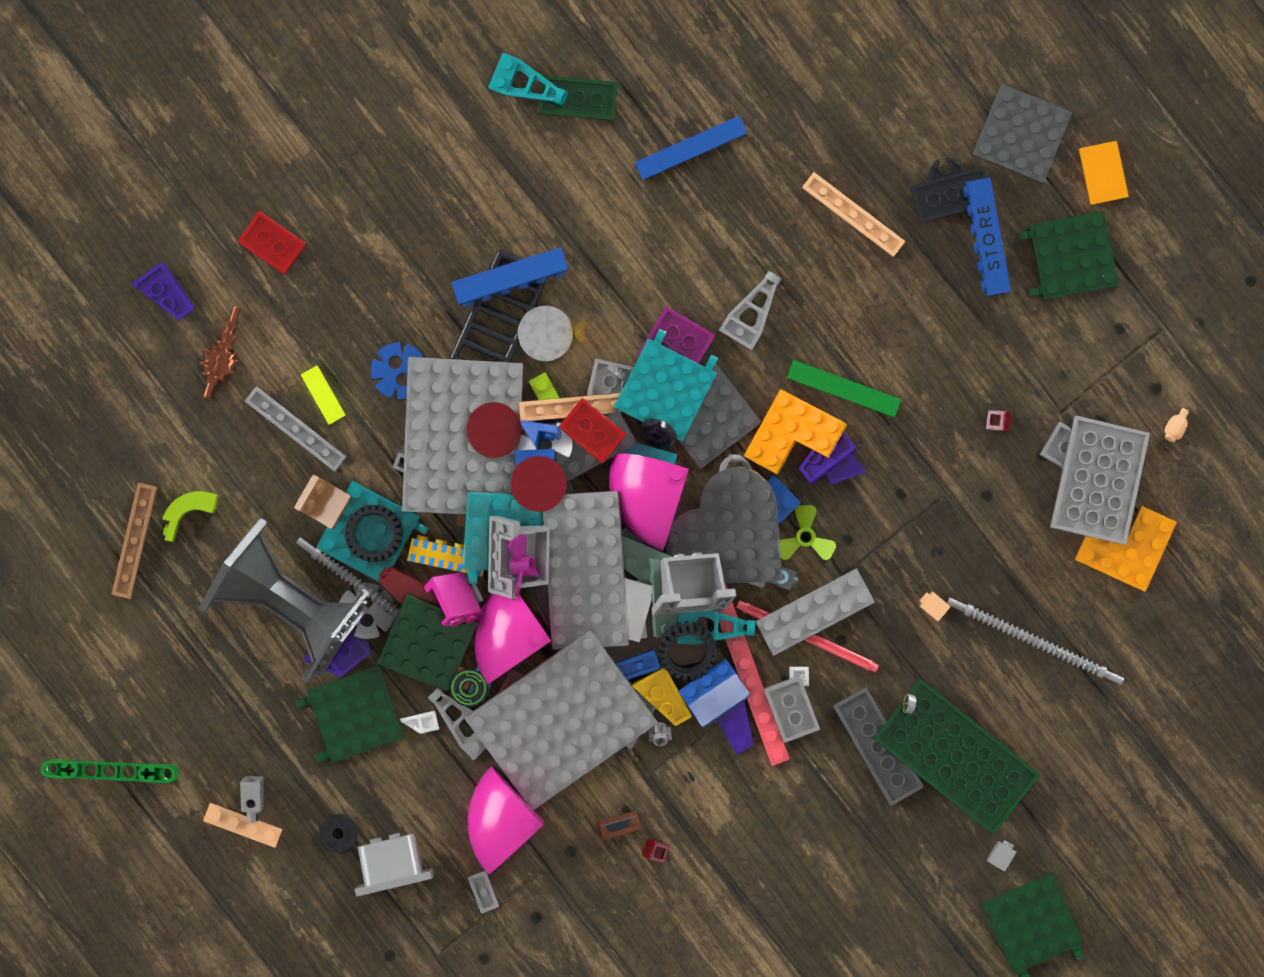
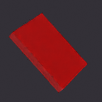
M261 211L256 214L237 241L284 275L307 245Z
M583 397L559 425L560 430L601 464L605 462L627 435Z

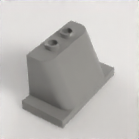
M496 515L490 516L488 592L510 599L518 598L515 597L519 576H512L510 561L513 556L507 549L508 543L518 535H526V556L534 558L535 565L540 574V577L523 576L520 588L549 584L550 527L520 526L519 521Z
M694 553L691 556L678 554L673 557L663 558L661 561L662 595L651 609L653 616L727 609L736 597L735 589L725 588L719 553L704 555L703 553Z
M400 833L388 835L389 839L381 840V837L370 840L369 844L358 846L364 884L355 888L356 897L433 878L432 868L426 870L422 868L414 833L400 836Z

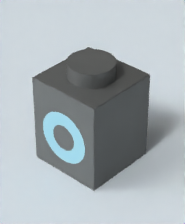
M782 567L783 580L771 581L769 583L790 590L791 587L795 588L798 577H796L797 572Z

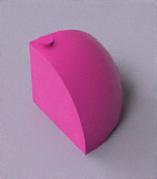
M615 454L611 459L609 468L610 491H619L621 522L642 543L663 552L689 469L649 457Z
M491 593L483 604L482 612L477 618L478 625L474 632L475 658L478 668L488 685L551 640L520 595L518 598L510 599Z
M493 766L484 773L471 797L467 821L469 840L473 852L482 868L489 875L543 826L544 820Z

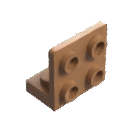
M313 474L294 508L309 515L330 529H334L352 497Z

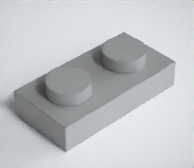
M486 871L469 876L468 880L481 914L499 907Z

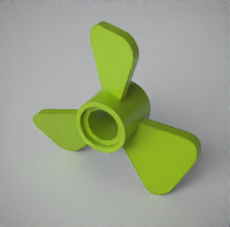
M800 505L795 508V515L801 529L797 531L795 538L780 540L781 559L788 560L799 546L807 547L810 545L823 560L831 558L836 548L835 542L816 538L814 531L811 529L816 514L814 506ZM805 531L811 535V539L807 543L802 542L800 539L801 533Z

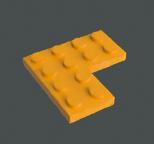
M780 389L744 457L778 475L796 441L829 458L847 424Z
M1141 506L1128 534L1126 545L1085 536L1075 560L1146 592L1177 522Z

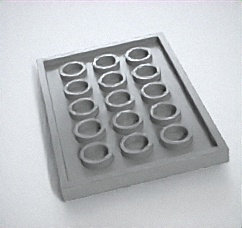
M1074 416L1050 528L1126 545L1150 433Z

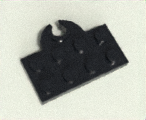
M946 157L945 162L949 165L950 169L948 172L943 173L939 169V159L936 160L929 169L928 182L910 186L920 224L967 211L969 199L968 197L965 198L963 187L966 186L965 182L987 178L985 167L982 166L965 171L963 164L959 160Z

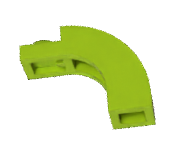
M195 491L184 494L173 501L163 516V520L170 521L169 525H165L163 531L165 540L175 542L180 521L188 512L202 510L214 514L220 495Z

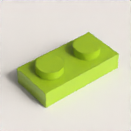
M546 372L529 381L538 400L559 399Z

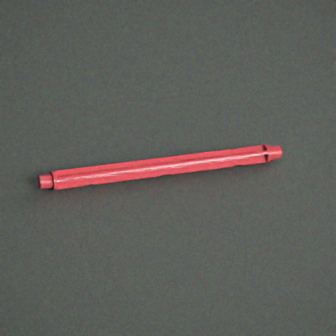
M740 600L736 607L742 610V613H747L757 619L770 614L748 602L745 603ZM815 634L805 639V641L861 666L867 671L871 670L876 673L879 665L872 662L873 660L864 658Z

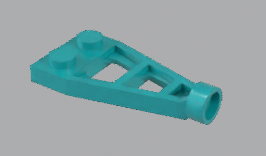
M502 53L488 86L489 89L506 96L549 101L559 105H563L567 97L566 90L556 87L522 60L506 53ZM517 71H522L529 77L527 86L523 89L512 86ZM535 80L545 84L546 88L543 94L531 92Z
M712 610L678 613V623L681 622V625L684 624V621H689V624H692V622L697 623L699 617L713 620L714 630L710 634H712L714 641L742 635H755V620L745 621ZM720 620L732 622L734 625L733 631L719 633L718 622ZM745 624H747V632L743 629ZM685 635L677 638V644L697 645L704 643L701 638L695 635Z

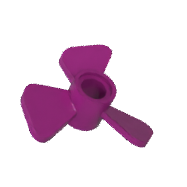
M518 535L507 546L508 551L513 556L510 561L512 576H519L515 597H519L523 576L540 577L534 558L526 556V535Z

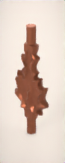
M233 307L225 328H221L222 337L220 340H217L218 345L213 343L212 350L206 347L205 360L199 361V364L204 369L202 375L207 378L206 383L208 384L203 395L207 399H211L214 387L217 386L218 382L224 383L225 377L235 374L233 367L238 360H235L234 357L238 353L230 351L234 348L232 346L233 342L238 339V336L234 334L237 330L236 322L241 310L238 307Z

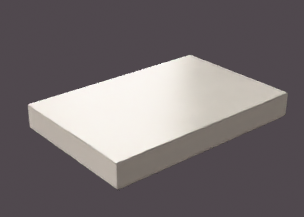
M625 578L629 640L640 642L651 604L652 585Z

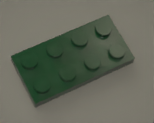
M542 75L556 87L566 90L567 97L563 105L539 100L538 114L608 121L615 120L618 82ZM541 83L540 94H543L546 88L543 83Z

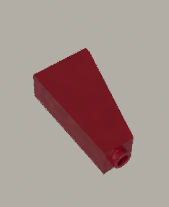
M393 566L386 567L380 572L378 581L401 604L408 593L440 606L434 592L426 593L424 589L426 583Z

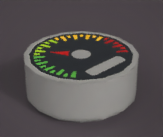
M907 694L903 703V712L912 714L916 706L915 695Z

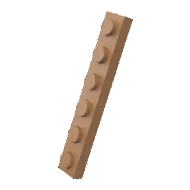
M143 483L137 484L111 595L128 599L132 598L158 488L156 486Z

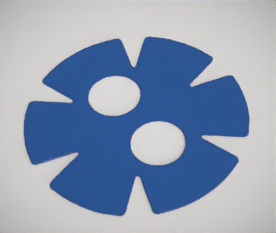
M400 342L391 343L377 352L384 362L373 359L371 378H383L375 385L383 395L391 398L397 388L398 399H406L407 385H398L396 378L400 373H408V357H423V355L410 344H407L403 353H401ZM396 355L401 358L402 365L399 368L393 369L389 366L388 361L391 356Z

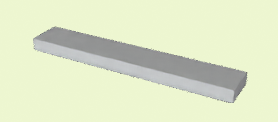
M257 386L245 400L247 404L334 472L337 471L347 458V456Z

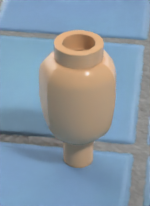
M1182 408L1179 415H1174L1165 427V439L1175 443L1176 440L1182 438L1187 428L1186 417L1189 413L1188 410Z

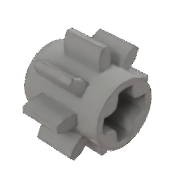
M658 722L648 730L649 741H653L656 746H664L668 743V740H672L671 727H667L663 722Z

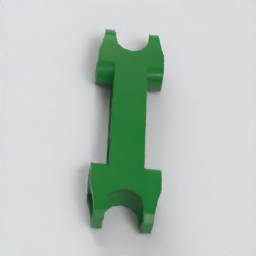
M52 759L41 764V774L48 778L169 783L179 778V768L174 764ZM51 763L56 766L55 773L50 770ZM88 765H93L96 768L94 775L88 774ZM109 765L115 769L113 776H109L106 773V768ZM71 766V768H74L75 771L73 772V770H68V768ZM128 766L134 769L132 777H128L125 773ZM149 769V772H153V774L149 775L146 773V770ZM165 769L171 770V778L165 776Z

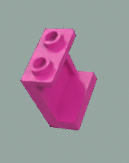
M463 572L432 577L424 586L426 593L434 592L446 616L441 622L443 626L450 625L453 627L464 622L466 624L472 623L482 612Z

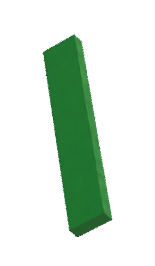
M793 360L787 375V379L894 418L901 399L795 360Z

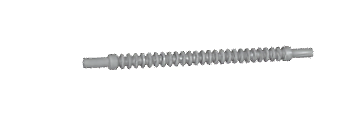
M301 537L297 540L296 544L309 552L314 560L318 559V562H322L323 566L327 565V569L331 568L332 573L336 572V576H341L340 579L344 578L345 582L348 581L350 586L354 585V589L358 588V592L362 589L368 591L367 598H371L372 602L376 601V605L380 604V608L384 607L385 612L388 610L389 615L393 614V617L396 618L399 609L396 608L397 605H392V601L388 602V598L384 599V595L380 596L379 592L376 593L374 588L370 589V585L366 586V582H361L362 579L358 580L357 576L352 575V572L348 573V569L344 570V566L340 567V563L336 564L335 559L331 560V556L327 557L326 553L323 554L322 550L318 547H313Z
M950 597L947 601L949 606L964 612V615L968 617L971 615L973 619L977 618V621L982 620L983 624L987 622V625L991 624L992 628L1002 629L1003 633L1006 631L1007 635L1017 636L1018 640L1021 638L1022 642L1032 643V646L1036 645L1037 649L1047 650V653L1051 652L1052 656L1062 657V660L1066 659L1067 663L1071 661L1072 665L1077 664V667L1081 666L1083 670L1086 668L1087 672L1092 671V674L1096 673L1100 678L1105 677L1120 685L1124 681L1123 677L1108 671L1107 667L1102 665L1099 667L1098 663L1093 664V661L1088 662V659L1084 660L1083 656L1079 658L1078 654L1073 655L1074 653H1069L1068 649L1064 651L1063 647L1058 648L1059 646H1054L1053 642L1049 644L1048 640L1045 642L1043 638L1039 639V636L1034 637L1033 633L1030 635L1028 631L1024 632V629L1019 630L1018 626L1015 628L1013 624L1009 625V622L1004 623L1003 619L1000 621L998 617L994 618V615L989 616L988 612L984 614L983 610L980 612L978 611L979 608L974 609V606L971 604L966 605Z

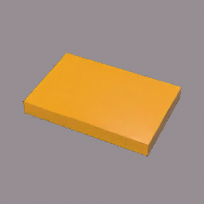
M1117 141L1078 149L1090 205L1129 197Z

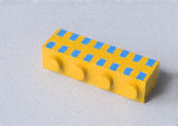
M417 535V539L412 538L407 561L468 573L467 569L462 568L464 545L455 543L454 547L448 546L447 541L436 539L435 543L429 542L428 537ZM477 570V575L483 577L485 570Z

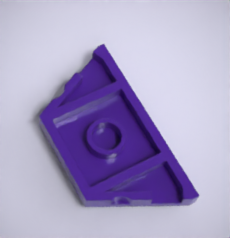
M362 616V618L360 619V623L363 626H365L364 618ZM357 625L342 642L326 671L342 677L371 653L368 639L354 636ZM309 654L303 658L304 661L312 663Z

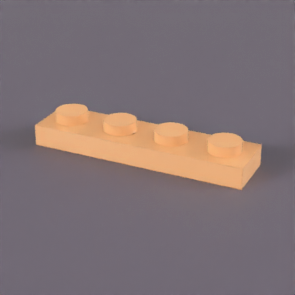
M214 803L209 804L203 820L204 822L275 848L283 830L259 820L258 822H247L246 815Z

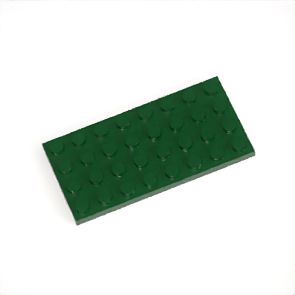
M919 679L908 693L916 697L914 712L912 714L903 712V699L873 740L990 834L995 835L1040 774L926 682Z

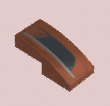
M637 811L597 821L602 840L642 829Z

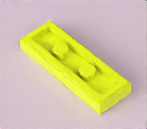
M318 366L301 374L329 425L346 416Z

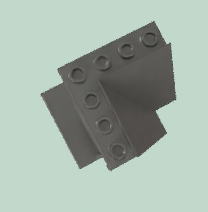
M261 518L224 561L199 609L206 612L215 602L261 605L298 630L304 638L312 661L301 677L307 683L311 677L315 679L318 674H324L342 642L369 609L366 607L368 601L365 600L369 592L362 589L353 603L324 602L282 573L263 537L262 532L267 522Z

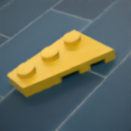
M664 667L631 684L673 725L677 726L692 717L672 678Z

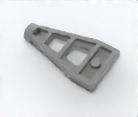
M768 271L764 279L728 314L719 331L752 350L762 334L776 286L781 281V278ZM767 280L772 282L773 285H769L767 283ZM758 292H763L767 295L766 302L762 308L752 303V299ZM747 308H753L758 313L756 324L752 327L739 319L740 314Z
M438 687L428 699L435 704L459 746L475 760L486 747L475 732L470 737H465L459 728L460 722L472 713L473 710L458 704ZM440 696H442L441 701H436ZM450 705L455 706L462 712V715L456 721H452L446 713V709Z

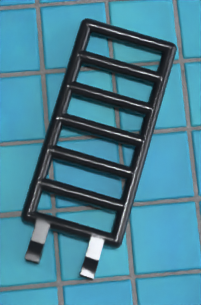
M498 250L489 270L499 267L502 259L511 263L522 259L503 250ZM546 282L537 284V286L529 284V287L525 288V290L533 293L529 303L508 294L500 296L498 293L492 296L525 310V315L535 308ZM481 299L475 301L450 359L467 360L459 356L463 346L499 362L510 363L519 344L518 328L521 321L482 304ZM481 311L517 327L514 337L511 338L475 322L478 312ZM471 328L510 345L506 355H502L467 339Z

